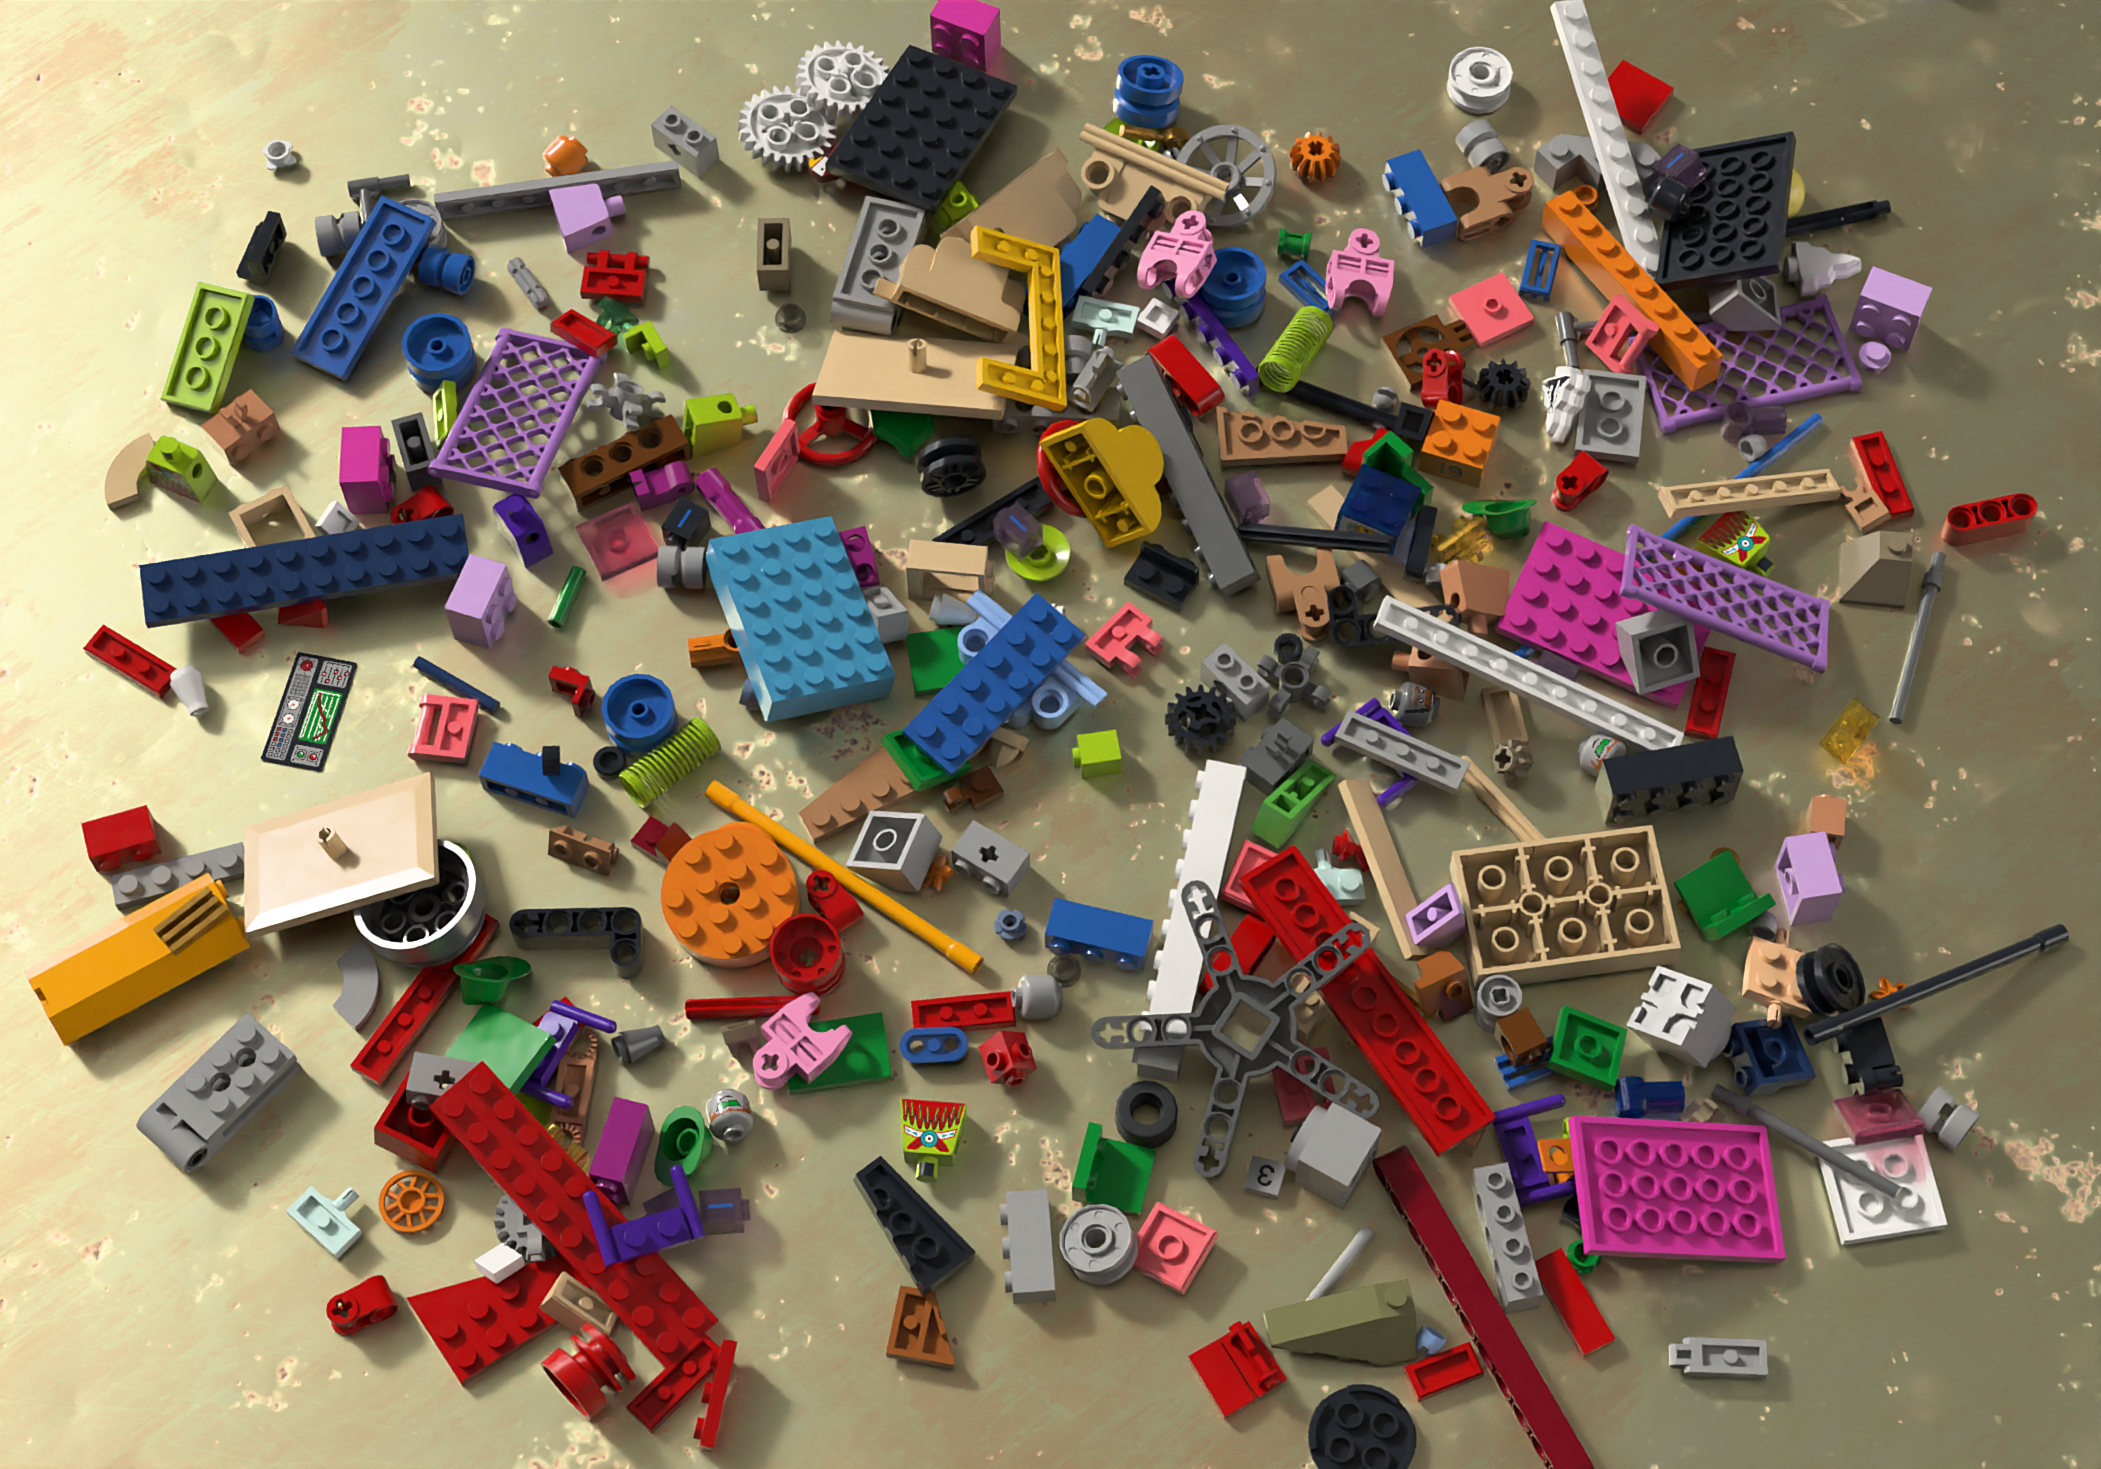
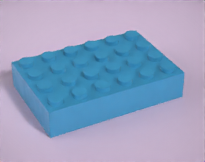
M832 516L709 540L704 561L766 723L889 697L896 676Z

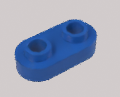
M956 1027L914 1028L903 1034L900 1039L899 1048L904 1059L913 1064L951 1063L961 1060L966 1055L968 1039L965 1033ZM950 1039L958 1043L957 1049L952 1052L945 1049V1043ZM914 1041H921L924 1047L921 1052L914 1053L911 1051L910 1046Z

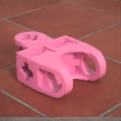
M1195 210L1187 211L1177 218L1170 233L1161 231L1154 233L1143 252L1138 267L1137 280L1140 288L1152 290L1155 285L1159 286L1165 279L1176 278L1175 292L1178 297L1191 298L1205 283L1217 262L1212 247L1213 238L1210 231L1205 228L1207 222L1203 213Z
M1365 228L1356 229L1351 233L1348 246L1344 251L1333 250L1326 269L1325 290L1330 309L1340 310L1345 298L1356 296L1367 303L1368 310H1371L1372 316L1380 318L1383 316L1393 286L1394 261L1379 258L1380 240L1373 231Z
M815 993L804 994L785 1005L761 1026L762 1037L768 1043L754 1055L753 1068L755 1080L762 1088L768 1090L778 1089L796 1073L810 1084L836 1060L849 1042L852 1031L846 1025L840 1026L835 1031L831 1029L822 1033L813 1031L808 1026V1022L812 1018L810 1014L818 1007L821 1001ZM767 1064L770 1067L777 1065V1070L773 1071V1069L769 1068L765 1071V1066Z

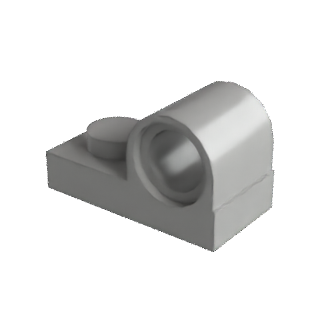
M884 584L861 588L882 643L906 639L908 636V610Z

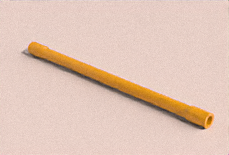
M714 780L706 789L705 797L726 811L734 813L744 821L763 828L774 841L816 869L829 871L843 887L947 955L951 961L969 973L975 974L981 967L984 957L963 943L950 938L741 799L737 793L719 781Z

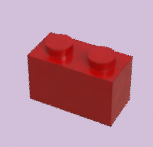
M147 805L81 823L88 857L96 872L102 870L112 871L119 868L120 865L133 861H147L154 855L162 854L155 820Z

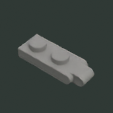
M1683 1338V1344L1669 1345V1367L1684 1369V1375L1766 1379L1768 1376L1766 1340Z

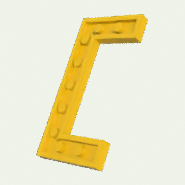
M976 225L971 231L972 258L1027 273L1031 370L981 356L976 362L977 390L1062 412L1067 407L1059 249Z

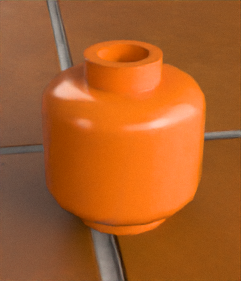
M572 135L568 137L558 136L543 153V159L547 163L544 169L552 177L578 174L588 163L586 156L588 150Z

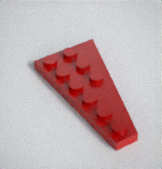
M559 1255L546 1259V1261L527 1264L497 1284L484 1276L411 1296L407 1300L463 1387L561 1324L543 1312L540 1306L563 1271L589 1289L591 1288L569 1263Z

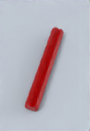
M802 995L688 999L685 1002V1015L687 1019L773 1017L785 1005ZM820 1003L810 1015H818L820 1013Z

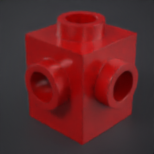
M1001 1030L978 1046L986 1073L992 1084H1006L1007 1087H1015L1024 1083L1026 1077L1037 1069L1025 1032Z

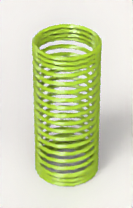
M1305 306L1297 312L1259 365V377L1269 389L1285 393L1295 386L1333 332V323L1327 313L1315 306ZM1307 315H1312V316H1315V317H1317L1318 319H1320V320L1324 323V325L1326 326V329H1325V327L1322 325V323L1319 322L1317 319H1315V318H1313V317H1310V316H1307ZM1301 318H1309V319H1312V320L1316 321V322L1322 327V329L1324 330V333H1323V331L1321 330V328H1320L1317 324H1315L1314 322H1312V321H1310V320H1307V319H1301ZM1300 321H1306V322H1309V323L1313 324V325H1314L1315 327H1317L1318 330L1321 332V335L1319 334V332H1318L1313 326H1311V325H1309V324H1307V323H1304V322H1300ZM1302 325H1306V326L1310 327L1311 329H1313V330L1317 333L1318 336H1316L1315 333L1312 332L1309 328H1306V327H1304V326H1302ZM1272 362L1281 372L1290 375L1291 377L1285 376L1278 372L1273 366ZM1276 363H1278V364H1279L1280 366H1282L1284 369L1288 370L1289 373L1286 372V371H1284V370H1282ZM1269 364L1271 365L1272 369H1273L1278 375H1280V376H1282V377H1284V378H1286V379H1292V380H1284V379L1278 377L1275 373H1273V371L1271 370ZM1267 368L1269 369L1270 373H1271L1274 377H1276L1277 379H1279V380H1281V381H1283V382H1287V383H1289V384L1281 383V382L1275 380V379L1269 374V372L1267 371ZM1268 377L1271 378L1274 382H1276V383H1278V384H1280V385H1282V386H1279V385L1273 383L1271 380L1268 379Z
M695 716L688 724L684 725V728L681 727L674 735L671 734L670 738H666L665 742L662 741L661 745H657L656 749L653 748L651 752H648L647 756L639 759L638 763H634L633 767L630 766L628 770L619 774V780L634 802L640 807L646 808V806L654 801L653 798L658 799V794L663 795V791L667 792L668 788H672V784L676 785L677 781H681V777L685 778L686 773L690 774L691 770L694 771L695 766L699 767L700 763H704V759L708 760L709 756L718 753L721 750V744L707 723ZM691 737H692V738L696 741V743L700 746V748L703 750L704 754L697 748V746H696V745L694 744V742L692 741ZM686 740H687V741L691 744V746L695 749V751L698 753L699 757H697V755L692 751V749L690 748V746L688 745V743L686 742ZM681 743L690 752V754L693 756L696 762H694L692 758L687 754ZM678 749H680V751L685 755V757L690 762L691 766L683 758ZM673 752L680 758V760H681V761L683 762V764L685 765L686 769H685V768L682 766V764L678 761V759L675 757V755L673 754ZM669 756H670V757L674 760V762L678 765V767L680 768L681 772H680V771L677 769V767L673 764V762L670 760ZM664 759H665V760L668 762V764L672 767V769L675 771L676 775H675V774L672 772V770L668 767V765L666 764V762L664 761ZM659 762H660V763L663 765V767L667 770V772L670 774V776L672 777V779L666 774V772L663 770V768L661 767V765L659 764ZM654 765H655V766L657 767V769L662 773V775L665 777V779L667 780V782L661 777V775L658 773V771L656 770V768L654 767ZM651 771L657 776L662 785L656 780ZM646 774L651 778V780L654 782L657 788L651 783ZM642 778L645 780V782H646V783L649 785V787L652 789L653 793H652V792L650 791V789L646 786V784L644 783V781L642 780Z

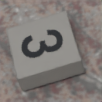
M1253 1155L1244 1191L1278 1200L1286 1170L1284 1163Z

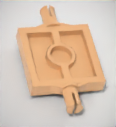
M1785 928L1777 929L1775 943L1756 936H1752L1747 943L1742 997L1756 1001L1768 1009L1766 1024L1768 1027L1772 1025V1028L1781 1027L1782 1013H1790L1806 1018L1811 1012L1802 998L1796 979V964L1804 953L1789 948L1790 931L1786 930L1784 932Z

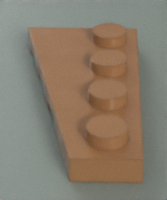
M1216 406L1221 467L1344 460L1348 452L1345 426L1304 420L1301 423L1289 421L1284 416L1275 415L1274 418L1256 416V412L1243 410L1242 413L1227 411V407Z
M882 745L801 810L799 818L815 845L865 821L870 810L886 811L933 787L916 791Z

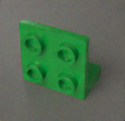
M1729 850L1720 853L1674 882L1676 890L1706 941L1723 938L1776 905L1770 893L1757 896Z
M1089 1122L1072 1184V1201L1089 1205L1106 1204L1117 1208L1120 1212L1139 1216L1142 1211L1156 1151L1142 1146L1103 1138V1125Z

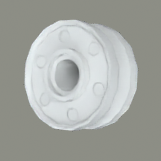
M1486 47L1468 48L1458 53L1451 61L1447 83L1449 98L1457 107L1466 112L1476 114L1491 113L1501 108L1508 100L1513 71L1510 62L1503 54Z

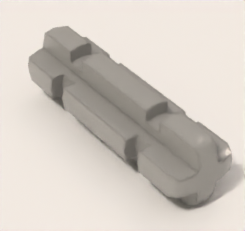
M519 257L509 260L506 264L508 272L513 278H516V283L527 298L531 299L530 302L534 308L541 309L543 306H547L549 303L548 295L544 289L540 288L541 285L531 271L525 268L526 265Z

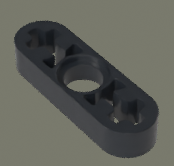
M1421 504L1403 575L1405 580L1420 583L1435 524L1436 507Z

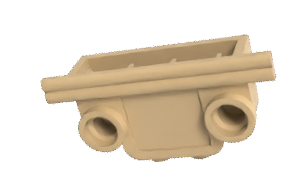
M1089 123L1085 124L1079 136L1080 141L1096 147L1091 158L1082 166L1081 178L1091 193L1098 196V205L1107 220L1121 228L1150 185L1162 192L1165 198V208L1159 218L1156 220L1152 219L1146 228L1148 232L1144 240H1148L1149 237L1152 238L1156 231L1169 233L1171 227H1174L1177 218L1187 211L1195 210L1203 213L1212 197L1222 201L1230 186L1225 181Z
M1057 147L940 235L941 239L951 236L965 239L971 244V231L978 225L1060 249L1071 240L1068 235L1076 229L1077 219L1072 211L1079 207L1082 200L1079 187L1066 170V164L1069 161L1060 148Z
M951 236L945 237L940 241L936 250L928 245H916L900 264L897 284L880 277L876 282L873 291L875 296L993 343L1020 345L1019 353H1025L1029 337L1017 332L1026 298L1023 286L1015 280L1007 279L1010 268L972 258L971 244L965 239Z

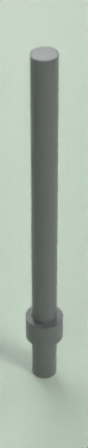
M1942 552L1933 553L1929 572L1924 574L1921 585L1924 591L1889 721L1894 724H1901L1903 721L1936 593L1940 592L1944 580L1942 571L1946 560V555Z
M1719 1084L1714 1087L1711 1096L1734 1108L1733 1112L1744 1119L1752 1118L1893 1199H1896L1899 1195L1901 1186L1756 1105V1101L1744 1094L1739 1096Z

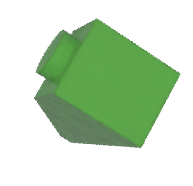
M1309 758L1263 801L1251 832L1279 849L1297 831L1333 784L1337 775Z

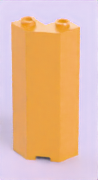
M209 873L24 970L31 987L39 998L46 1015L64 1046L250 947L245 938L247 936L245 934V922L241 916L235 919L224 900L229 895L220 879L214 882ZM208 886L221 903L228 908L230 914L175 956L155 934L153 928ZM212 909L205 916L199 919V922L197 924H195L192 928L185 930L172 942L175 943L176 941H178L181 937L187 934L190 930L196 927L199 923H201L204 919L210 916L217 909Z

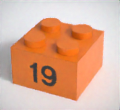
M1440 399L1421 450L1418 471L1479 488L1497 439L1501 417Z

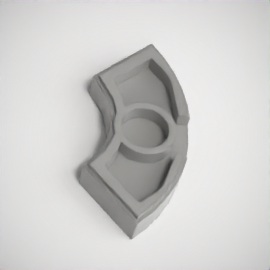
M362 939L336 961L343 973L344 986L341 996L333 1004L334 1010L356 1032L364 1026L375 1009L378 1001L380 978L375 958Z

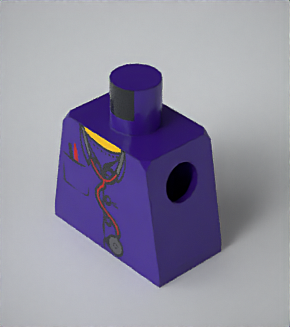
M512 494L494 504L495 525L526 569L554 554L544 524L526 497ZM531 534L533 542L525 543V539Z

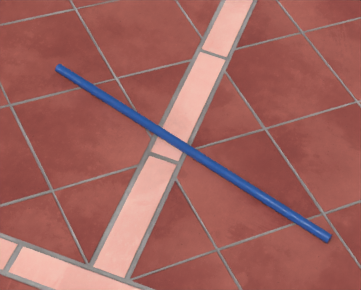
M1814 413L1733 479L1756 477L1823 423L1821 415ZM1707 515L1684 517L1660 537L1674 542ZM1650 555L1644 556L1648 561L1653 559ZM1523 645L1513 654L1527 659L1537 650Z

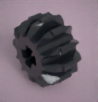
M1502 358L1499 365L1490 361L1487 368H1482L1479 372L1476 390L1480 393L1481 403L1489 402L1490 411L1496 406L1500 407L1503 413L1507 410L1508 406L1516 411L1519 404L1525 403L1527 400L1531 382L1529 378H1526V368L1517 369V361L1510 365L1506 364L1504 358Z

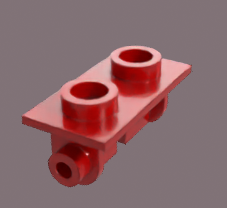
M1241 1321L1234 1323L1229 1327L1230 1332L1219 1338L1257 1399L1288 1380L1250 1321L1243 1325Z

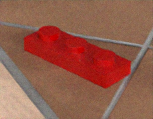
M723 1339L720 1347L713 1346L709 1368H713L715 1371L712 1383L705 1382L701 1403L707 1404L704 1418L697 1417L693 1433V1439L699 1440L697 1446L699 1450L711 1452L714 1449L737 1341Z

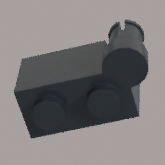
M1881 1017L1844 1031L1839 1036L1832 1038L1834 1051L1840 1053L1843 1061L1841 1066L1843 1081L1846 1085H1850L1853 1096L1860 1095L1865 1097L1875 1095L1877 1091L1903 1086V1074H1897V1072H1901V1068L1899 1065H1895L1896 1062Z

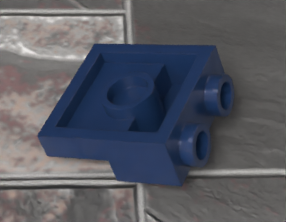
M1783 1016L1781 1018L1782 1024L1779 1028H1772V1025L1768 1027L1766 1024L1767 1019L1739 1022L1732 1025L1731 1036L1722 1053L1724 1056L1731 1058L1735 1067V1084L1739 1088L1744 1089L1747 1097L1772 1094L1784 1086L1810 1083L1816 1077L1790 1016Z

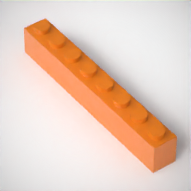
M1569 190L1546 202L1541 227L1556 244L1562 245L1561 249L1609 302L1614 295L1622 294L1647 319L1654 321L1659 326L1655 337L1650 338L1647 343L1683 383L1694 392L1716 380L1723 358L1720 351L1573 192Z

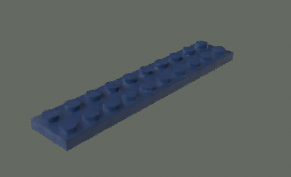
M463 513L139 565L145 624L149 629L310 603L317 600L323 601L458 579L469 557Z

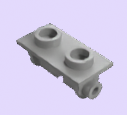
M1104 346L1103 349H1098V351L1093 353L1067 393L1068 402L1091 413L1094 411L1116 377V371L1120 370L1123 366L1122 363L1114 360V351L1110 347Z

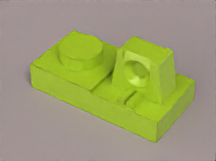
M443 380L433 395L437 450L442 449L457 419V412L460 407V396L456 395V383L454 381ZM469 422L467 427L472 431L471 422Z

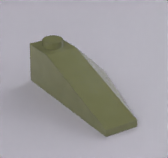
M1408 1279L1373 1284L1267 1310L1263 1313L1271 1348L1314 1354L1316 1352L1337 1356V1359L1349 1360V1358L1370 1361L1369 1364L1379 1366L1411 1362L1417 1359L1416 1310Z

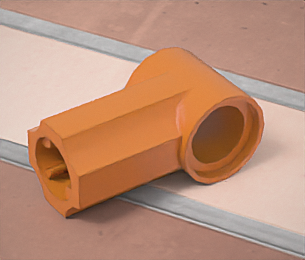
M728 628L724 634L689 638L688 648L691 667L730 663L738 667L744 666L738 648H732L736 643L731 629Z

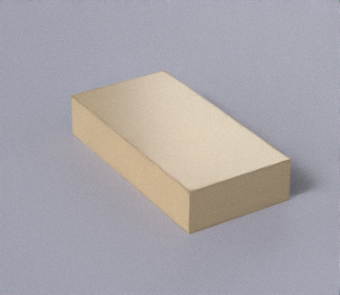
M1499 686L1482 688L1480 695L1495 750L1498 748V743L1508 744L1509 739L1521 740L1522 746H1528L1530 740L1517 694Z

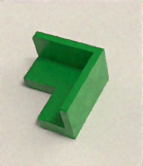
M1390 430L1364 452L1359 486L1399 522L1406 525L1417 516L1421 504H1431L1434 487L1411 467L1413 450Z

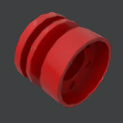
M804 913L789 917L777 926L770 939L769 953L781 985L792 995L798 996L813 992L819 998L830 994L836 989L845 975L846 958L835 927L823 917ZM808 958H814L811 966H806Z
M587 1322L580 1328L582 1335L588 1342L587 1344L575 1334L569 1338L576 1352L575 1355L571 1356L563 1349L557 1348L540 1364L565 1398L584 1417L591 1420L608 1404L601 1388L605 1385L614 1393L620 1394L623 1389L615 1375L627 1384H631L636 1379V1375L629 1366L626 1356L614 1341Z

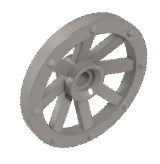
M1231 124L1209 127L1193 136L1182 148L1176 161L1189 166L1193 156L1202 149L1213 166L1212 170L1208 171L1193 166L1190 167L1222 181L1227 177H1232L1223 200L1216 199L1211 214L1203 211L1207 222L1206 226L1218 229L1234 228L1258 216L1269 203L1277 180L1275 160L1266 143L1253 131ZM1228 138L1225 162L1220 161L1209 142ZM1240 139L1251 144L1255 150L1235 166L1238 141ZM1262 159L1264 178L1242 176L1256 162ZM1241 187L1261 188L1256 198L1250 204L1247 203L1239 190ZM1229 195H1232L1241 211L1230 215H1222Z

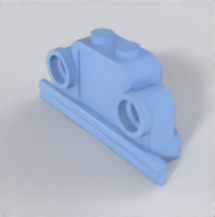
M980 589L966 602V605L978 613L980 617L974 624L963 628L958 636L959 658L964 665L1013 617ZM1065 659L1003 725L1007 723L1012 728L1021 729L1034 719L1035 723L1043 729H1055L1085 702L1095 709L1108 693Z

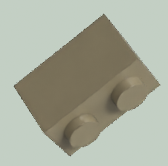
M758 218L757 276L760 291H791L792 237L789 218Z

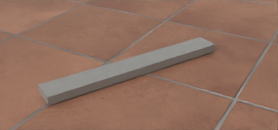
M673 160L434 194V203L442 220L552 205L549 190L597 184L604 198L676 188L682 185L678 161Z

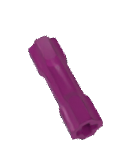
M709 468L698 476L695 481L696 489L717 510L735 534L766 529L761 521L753 516L732 490L730 483L717 468Z

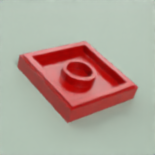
M1625 60L1621 61L1608 78L1621 123L1639 134L1644 132L1674 92V87Z

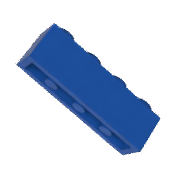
M1098 213L1090 222L1087 221L1081 226L1078 236L1071 243H1066L1060 252L1063 321L1075 309L1079 295L1086 296L1081 287L1121 230L1119 226ZM1027 287L1025 289L1026 298L1023 305V314L1029 317Z

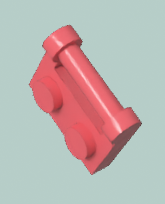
M1622 294L1614 295L1585 344L1614 373L1631 374L1634 370L1633 364L1648 340L1655 337L1659 326L1654 321L1647 319ZM1635 327L1639 332L1621 360L1617 354Z
M431 694L422 695L419 703L421 708L414 743L409 746L408 757L415 761L436 760L466 764L479 709L478 700ZM442 710L434 746L427 745L434 712Z
M1326 1047L1311 1049L1327 1061L1330 1060ZM1310 1056L1299 1057L1295 1064L1296 1071L1299 1074L1307 1075L1305 1065L1312 1064L1315 1066L1314 1059ZM1280 1067L1270 1073L1284 1126L1304 1122L1317 1105L1328 1110L1332 1104L1324 1096V1103L1315 1104L1312 1089ZM1329 1076L1325 1081V1089L1330 1094H1336L1332 1077Z

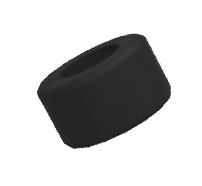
M1144 1080L1131 1084L1122 1091L1117 1099L1115 1123L1118 1133L1129 1144L1150 1149L1160 1147L1171 1138L1176 1130L1178 1107L1175 1097L1167 1087L1158 1082ZM1150 1105L1159 1110L1160 1118L1154 1124H1140L1134 1120L1133 1111L1138 1106Z

